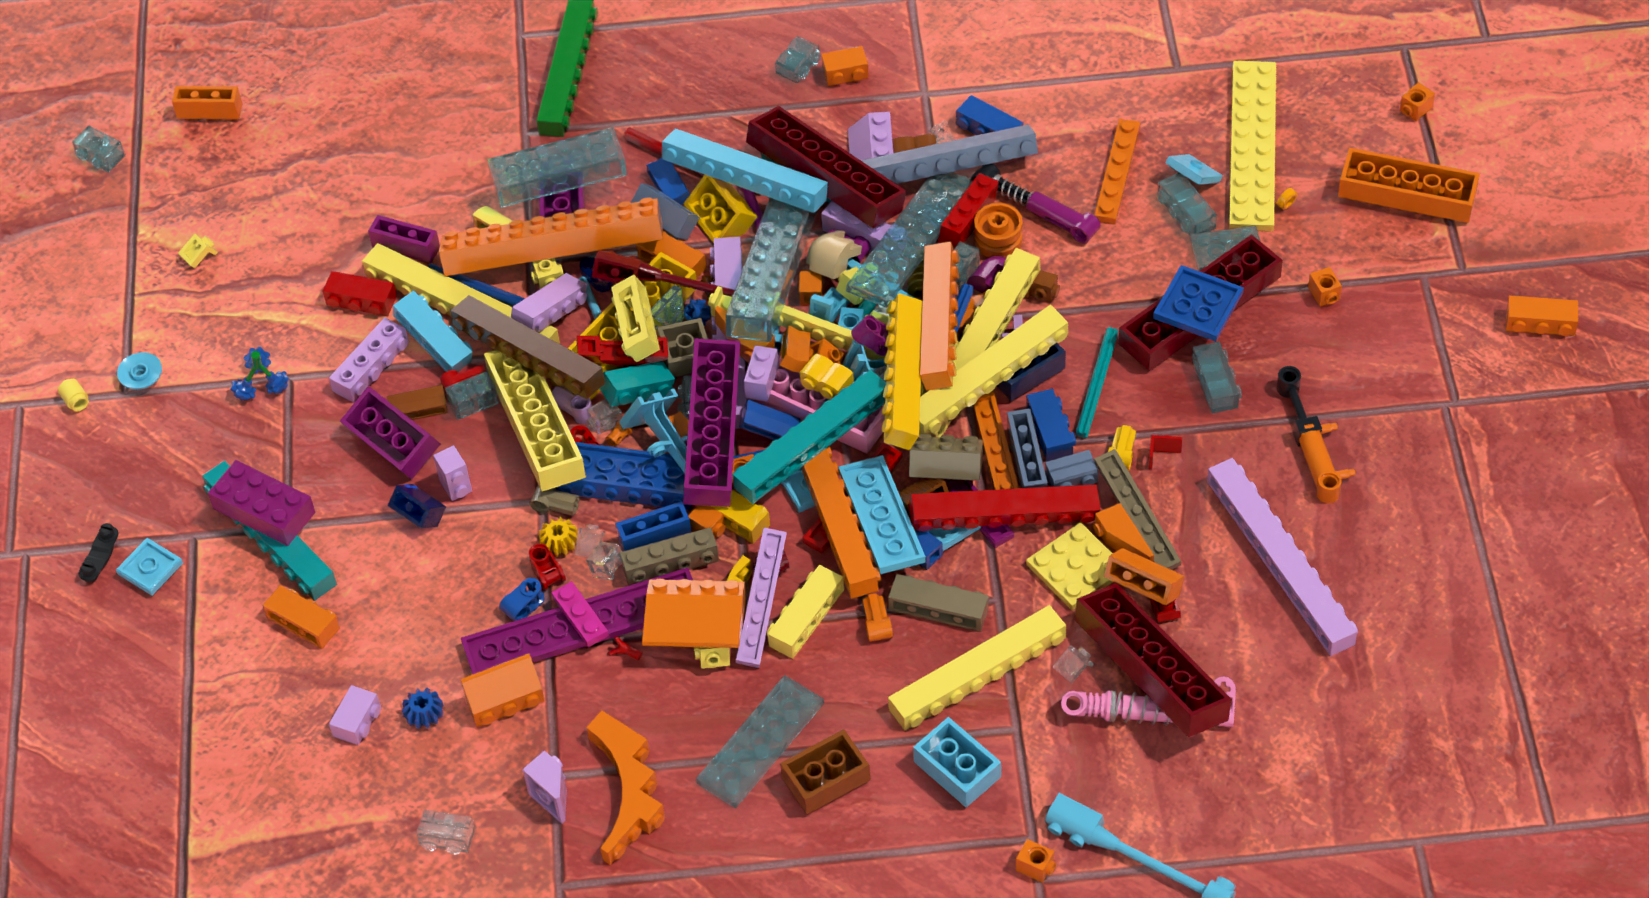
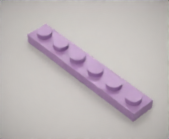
M763 528L736 663L757 668L760 666L787 532Z

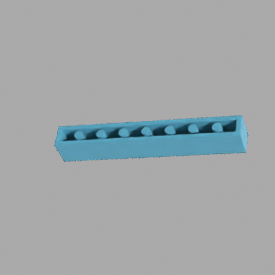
M678 129L673 130L662 141V159L812 213H815L827 200L828 182Z

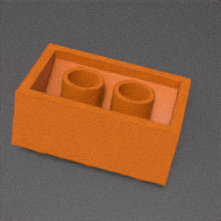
M529 653L460 679L467 706L476 727L491 724L497 719L512 716L518 711L536 707L545 701L542 687Z

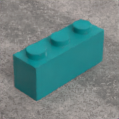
M659 361L604 372L605 384L600 388V391L611 407L633 403L637 397H642L643 401L648 400L653 393L660 392L662 397H665L670 389H672L675 378L665 363Z

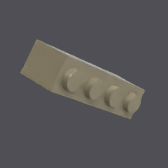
M896 574L888 597L889 610L980 632L989 610V595L978 591L963 590L957 586L938 584L935 581L916 579L910 575Z

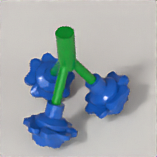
M262 347L257 349L250 348L249 353L244 356V360L247 361L245 367L251 370L243 380L232 381L230 390L240 400L255 398L256 389L252 387L251 379L254 374L260 371L265 373L268 379V383L265 385L269 394L282 393L288 386L289 377L287 372H269L266 368L271 364V360L268 359L270 353L264 351Z

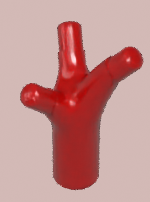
M618 636L614 637L618 647L608 652L610 656L626 654L636 660H640L643 654L642 651L623 642Z

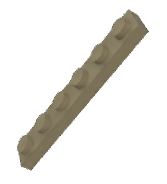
M1116 449L1094 458L1097 468L1118 504L1121 503L1154 554V562L1170 570L1181 566L1179 556Z

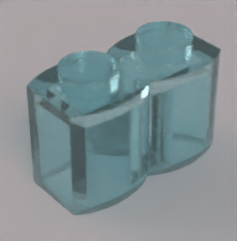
M799 36L795 37L787 50L778 57L775 63L776 74L796 83L800 82L802 78L805 79L809 69L820 60L819 45Z

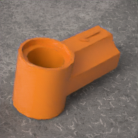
M877 594L868 595L863 599V606L867 620L865 622L869 642L893 638L890 617H887L883 596Z

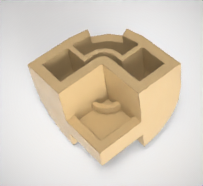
M837 230L819 236L811 243L806 264L810 265L809 270L835 279L843 271L847 270L849 258L861 255L862 246L855 244L851 239L844 238L845 231Z

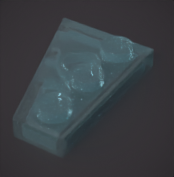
M1250 226L1191 234L1190 241L1198 271L1251 234L1260 241L1257 227Z

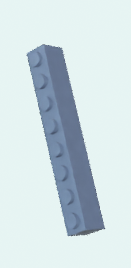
M1028 124L861 161L895 184L1033 155L1038 153L1036 133Z

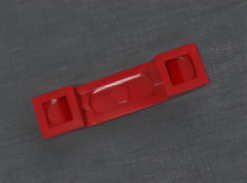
M577 335V354L591 362L601 364L639 365L654 363L668 359L667 337H657L660 350L639 362H636L631 356H627L622 349L623 341H602L599 336Z

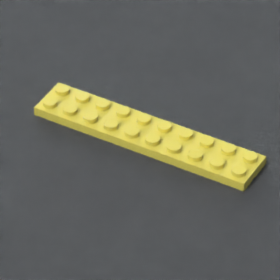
M1233 61L1229 230L1274 231L1276 62Z

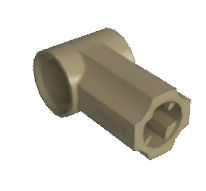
M537 485L530 501V506L539 513H547L551 510L573 516L577 513L580 499L578 495L558 491L556 488L542 492L539 485Z

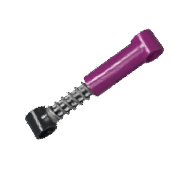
M992 163L980 166L970 178L972 183L977 175L981 173L999 181L997 193L1001 192L1003 196L1007 195L1009 199L1014 198V201L1020 202L1022 206L1027 205V211L1070 232L1073 238L1080 243H1088L1101 227L1100 221L1093 214H1081L1038 191L1030 193L1027 191V188L1022 189L1021 185L1016 186L1014 182L1010 183L1008 179L1004 180L999 169Z

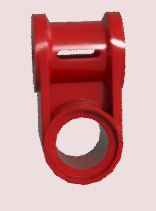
M538 543L529 549L531 568L541 583L543 590H547L548 586L560 580L562 582L566 581L562 567L555 560L546 545Z

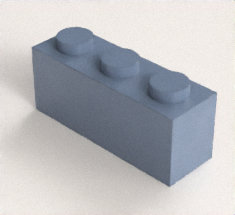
M641 183L631 203L640 202L644 198H658L663 229L668 231L667 234L676 240L679 238L688 240L700 217L655 187Z

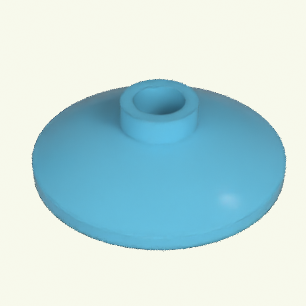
M146 352L135 353L126 357L117 369L119 382L126 388L134 390L144 389L153 385L162 373L160 360L155 355Z

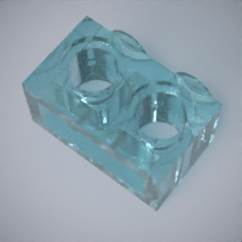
M487 371L445 388L449 405L457 420L499 404L496 387Z

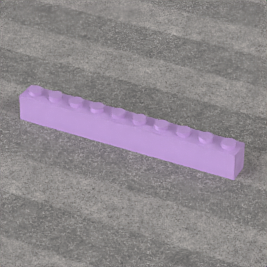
M740 237L714 238V247L710 248V259L715 261V264L710 265L711 278H715V282H711V284L743 292ZM744 308L739 316L744 319ZM712 317V328L717 330V335H712L713 340H727L716 325L715 317ZM740 356L735 429H739L742 408L747 402L744 387L746 361Z
M1230 458L1208 468L1207 483L1327 653L1332 656L1354 646L1358 634L1355 623L1348 620L1342 605L1336 603L1333 599L1329 587L1323 585L1317 570L1314 567L1311 568L1304 552L1298 550L1295 546L1293 537L1290 533L1285 532L1279 517L1273 515L1266 499L1260 497L1255 484L1247 479L1243 467L1237 465L1235 460Z

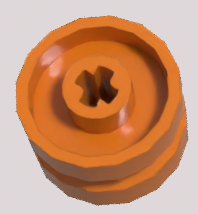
M991 203L982 207L977 212L974 218L975 247L979 253L987 258L993 256L1007 258L1009 254L1012 255L1015 248H1021L1023 243L1022 216L1016 208L1005 203Z

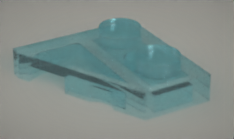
M675 284L651 308L652 317L663 326L679 323L684 319L682 288Z

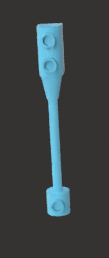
M1058 793L1045 818V822L1049 824L1047 829L1057 836H1060L1062 832L1071 835L1069 841L1078 847H1082L1086 843L1113 851L1116 850L1202 894V898L1235 897L1234 889L1236 886L1226 878L1218 876L1216 881L1211 880L1208 885H1205L1121 842L1119 838L1103 827L1105 823L1102 814L1061 793Z

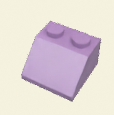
M543 751L523 769L528 794L562 824L566 821L567 798L566 777L562 771L563 764L556 756L553 755L551 757L546 751Z

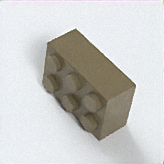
M919 434V437L910 449L909 477L980 480L983 440L975 436H966L964 439L955 438L952 435L931 437L930 434Z

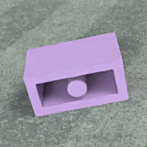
M755 345L744 379L746 398L762 401L769 400L779 367L777 349Z
M454 445L433 455L439 481L451 501L462 498L472 492L466 463Z
M351 685L329 723L333 737L359 745L362 739L367 737L373 719L377 718L380 714L381 705L377 694Z

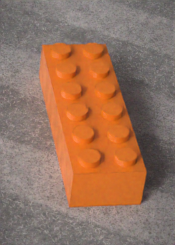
M1349 147L1340 178L1338 197L1469 223L1480 173Z

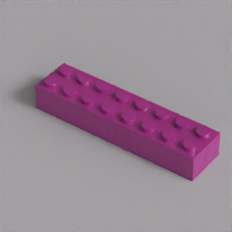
M694 339L683 504L730 507L740 341Z

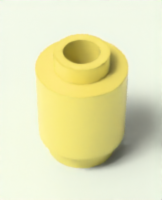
M67 379L60 384L58 393L70 409L81 411L87 407L89 403L88 395L76 379Z

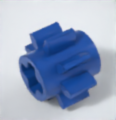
M690 300V304L686 305L684 309L685 319L701 318L703 326H705L706 321L711 318V307L705 305L706 300Z

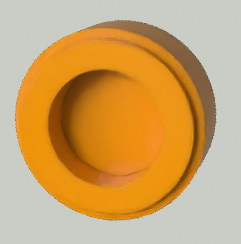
M1288 188L1278 198L1277 205L1283 210L1289 208L1297 199L1298 193L1294 189Z

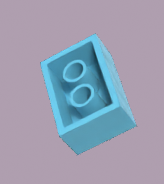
M949 717L913 747L914 763L966 808L1001 778V761Z

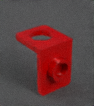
M1151 435L1149 469H1152L1153 452L1181 453L1182 437Z

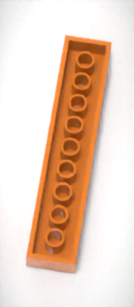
M644 198L640 202L631 203L625 201L616 206L602 205L593 210L579 209L569 214L561 212L546 218L537 216L528 221L514 220L509 224H492L482 229L473 227L464 232L450 231L441 237L439 255L444 276L661 240L663 239V222L658 198Z

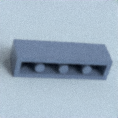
M1030 409L1007 412V430L1020 487H1047V479Z

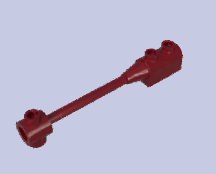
M599 250L595 256L592 277L614 283H619L635 275L640 281H663L708 293H715L718 286L664 273L662 270L643 262V260L637 259L635 256L627 257L616 254L614 251L606 252ZM722 287L723 295L744 300L746 302V309L752 314H768V306L773 292L767 291L765 288L750 287L749 293Z

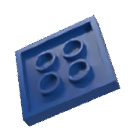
M1181 265L1155 309L1153 319L1216 342L1239 302L1244 287Z

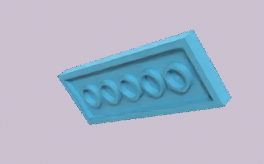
M883 455L839 466V475L844 481L847 495L851 498L854 512L858 516L860 527L865 534L869 549H871L880 574L926 563L925 554Z

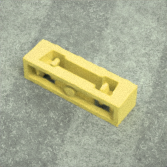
M632 275L611 287L613 293L611 299L617 311L615 317L620 325L618 332L623 339L622 349L627 356H631L636 362H639L659 351L660 348L646 287L635 275Z

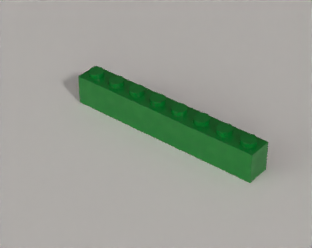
M568 0L537 117L539 135L564 137L566 129L570 127L569 115L574 111V97L578 96V81L582 80L581 68L586 64V50L590 49L589 37L594 33L593 21L597 20L598 8L594 6V0Z

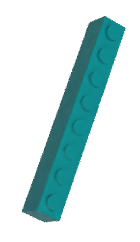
M869 370L864 375H860L850 386L843 388L838 395L830 401L824 402L814 413L807 415L801 423L791 427L778 440H774L768 448L754 455L752 460L744 466L738 467L732 474L734 488L754 504L885 404L883 392L886 382L872 370Z
M225 460L202 475L205 483L203 489L207 495L230 467ZM232 519L236 525L241 524L243 526L245 534L250 539L254 538L257 541L256 543L263 553L268 552L271 555L272 562L275 566H281L284 569L285 575L291 582L295 580L298 583L297 586L303 595H309L315 601L337 585L333 571L298 535L287 546Z

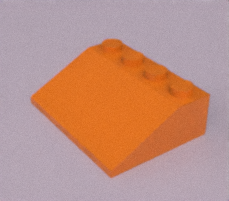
M687 579L649 580L646 594L642 646L739 648L746 607L745 582L734 580L695 581Z

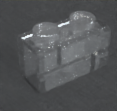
M424 810L417 831L419 845L431 851L440 848L446 849L451 854L468 853L475 832L473 817Z

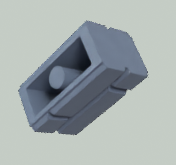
M1090 450L1045 462V475L1050 487L1094 485L1098 482V468L1095 461H1093Z

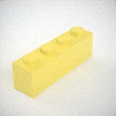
M821 565L814 572L811 571L806 578L804 586L795 592L789 606H785L782 609L777 622L772 623L768 628L769 647L794 659L844 591L843 576Z

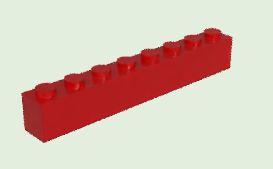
M1097 484L911 494L908 503L910 521L914 530L918 529L919 531H929L936 528L952 530L955 527L974 529L978 526L996 528L1001 525L1018 527L1031 523L1045 525L1050 522L1067 524L1071 521L1089 523L1095 520V513L1101 510Z

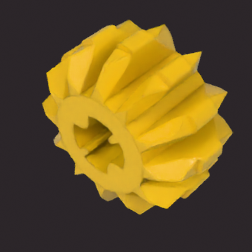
M561 516L558 521H554L551 518L550 524L543 523L542 530H539V542L546 545L551 553L554 552L556 557L560 553L567 556V550L574 551L575 544L579 541L577 527L572 525L570 519L563 522Z

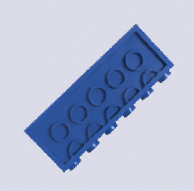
M575 442L583 458L586 478L555 487L558 491L587 498L666 507L681 501L683 503L685 474L670 454L654 457L648 451ZM683 504L685 510H691L692 505Z

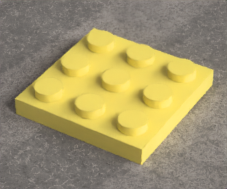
M1081 522L1026 559V565L1072 611L1076 609L1077 598L1105 588L1114 582L1104 577L1109 555L1113 553Z

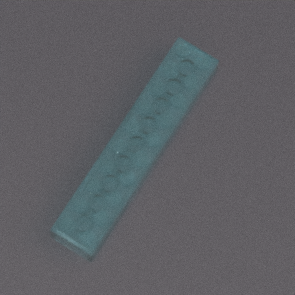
M773 198L769 199L726 313V336L771 342L817 211L812 213Z

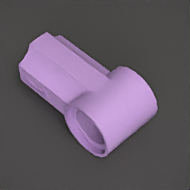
M556 386L552 390V395L558 407L572 415L575 422L586 424L593 419L594 414L590 398L586 400L579 395L573 394L563 386Z

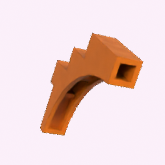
M601 710L586 727L588 738L610 759L622 783V803L619 817L611 834L600 848L603 861L611 865L616 859H620L623 856L626 847L631 841L637 840L641 830L650 835L655 828H659L664 822L665 814L663 804L650 796L657 787L655 771L642 764L649 756L648 740Z

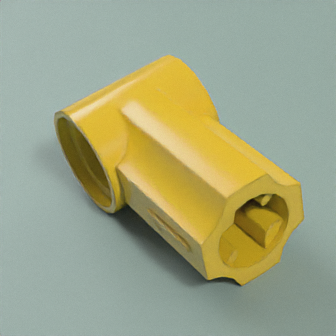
M1122 425L1117 427L1113 445L1109 447L1108 452L1116 449L1129 471L1132 463V449L1136 438V431L1131 426Z

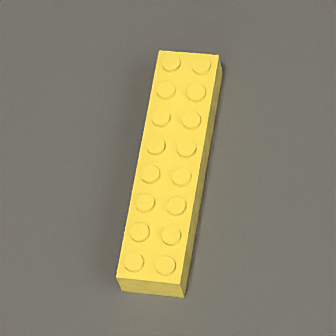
M498 350L484 353L487 373L541 491L543 492L586 478L583 458L544 376H540L536 371L524 367L512 358L506 357Z

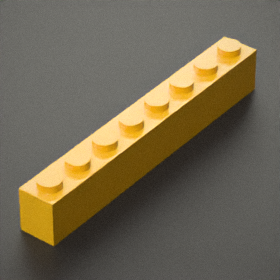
M898 293L894 301L891 300L887 307L889 319L886 324L888 336L885 346L888 347V351L884 361L887 364V369L884 374L886 386L883 392L885 404L882 414L885 415V420L882 424V432H884V443L910 450L919 437L923 301Z

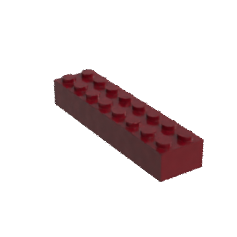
M777 106L749 121L746 143L781 166L828 182L827 198L874 229L903 212L906 190L782 107Z
M1251 234L1205 266L1200 272L1244 287L1243 294L1235 307L1237 309L1281 277L1283 260ZM1162 298L1119 327L1118 344L1148 371L1199 336L1153 319V313Z
M1117 583L1077 598L1075 621L1188 738L1229 721L1232 699Z

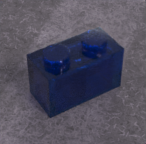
M414 484L396 485L388 503L390 508L421 529L438 527L446 509L445 505Z

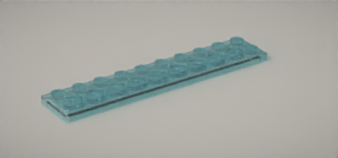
M954 172L929 177L848 282L846 292L887 308L889 302L894 299L924 258L925 246L933 245L937 241L941 224L973 181Z

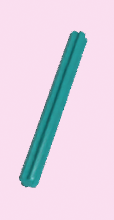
M1108 327L1105 331L1077 425L1076 435L1078 437H1088L1117 340L1118 330L1116 328Z

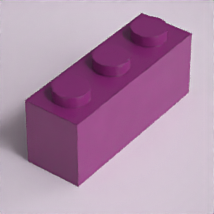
M377 215L368 230L372 248L379 243L406 257L427 263L433 262L440 249L436 230Z

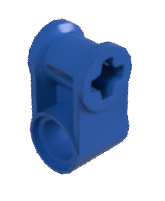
M535 578L525 579L501 600L499 609L513 621L528 617L545 600L539 580Z

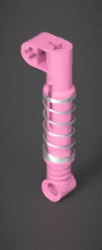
M1219 677L1214 682L1218 686L1221 685V682L1225 683V687L1229 688V692H1226V694L1232 701L1229 721L1217 726L1233 727L1235 684L1228 677ZM1112 690L1102 693L1101 696H1099V693H1095V696H1092V692L1086 695V692L1069 691L1062 697L1061 708L1070 716L1085 717V714H1088V717H1091V714H1094V717H1097V714H1099L1100 718H1104L1105 721L1114 722L1118 714H1122V719H1124L1125 723L1129 720H1137L1139 724L1142 721H1150L1152 725L1155 722H1164L1166 726L1169 723H1174L1147 695L1137 696L1135 692L1133 695H1123L1121 691L1119 696H1117L1116 691ZM1074 696L1080 700L1079 709H1068L1066 701L1069 697Z

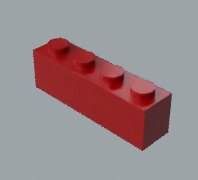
M981 173L977 175L941 224L938 244L951 242L954 250H960L975 229L974 218L977 212L982 207L995 202L999 181Z

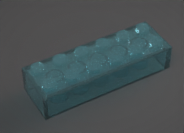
M614 127L487 159L490 177L500 208L627 175L625 157Z

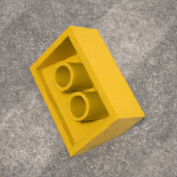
M708 175L703 176L684 202L688 210L700 217L698 224L713 243L714 238L739 237L745 234L757 218L732 184Z

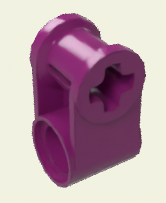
M867 315L852 329L851 335L857 343L866 346L878 355L886 356L888 347L885 346L888 336L886 325L875 317Z

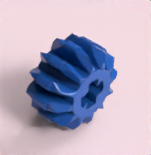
M428 687L423 692L418 688L415 694L408 692V699L403 700V716L410 726L415 724L418 730L422 725L429 729L430 723L438 724V718L443 717V701L439 698L436 691L430 692Z

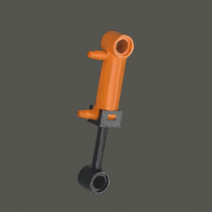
M1293 366L1282 367L1278 373L1277 392L1283 397L1290 398L1298 418V420H1295L1293 435L1298 447L1301 446L1317 488V498L1323 503H1334L1340 496L1341 479H1346L1356 474L1354 469L1335 471L1321 435L1337 430L1338 425L1337 423L1321 425L1318 416L1307 418L1298 394L1301 372Z

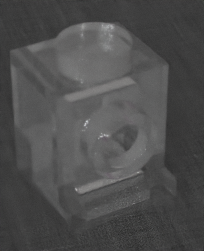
M606 399L586 409L588 415L586 423L592 432L596 431L598 435L611 430L617 421L623 417L622 411L618 406L611 407Z
M598 543L586 560L593 578L608 580L615 578L614 572L622 563L620 556L622 550L619 544Z

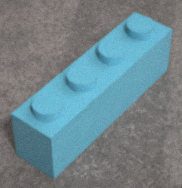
M413 290L393 305V316L406 328L446 372L449 370L459 372L472 362L473 350L471 346L458 337L456 330L452 326H447L438 311H433L429 307L425 297L419 296Z

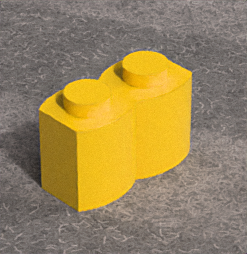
M814 354L799 372L801 383L806 389L818 391L824 398L829 400L838 395L843 388H847L854 382L853 372L841 364L833 363L830 359L819 354Z

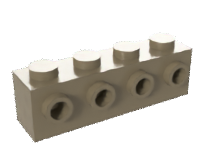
M711 527L620 552L622 568L628 586L687 567L691 570L719 562L718 548Z

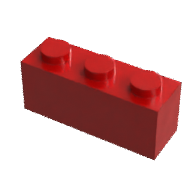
M331 271L322 290L326 305L387 317L397 298L393 282Z

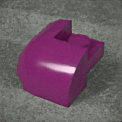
M993 256L987 258L969 276L967 284L972 285L973 289L980 293L992 289L995 276L998 272H1002L1006 257Z

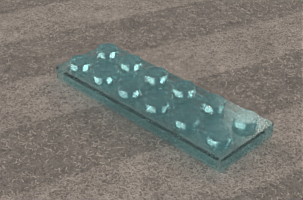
M784 675L696 778L697 784L736 808L823 706L824 698Z

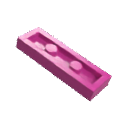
M572 581L551 592L557 605L588 647L609 636L606 627Z

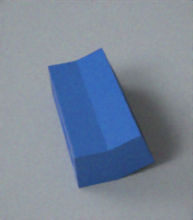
M660 158L647 164L648 175L656 189L679 204H684L690 193L673 163Z
M747 400L742 408L739 428L772 440H778L791 427L797 426L800 423V418Z

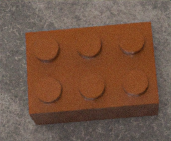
M844 729L780 763L783 781L807 815L871 780L869 763Z

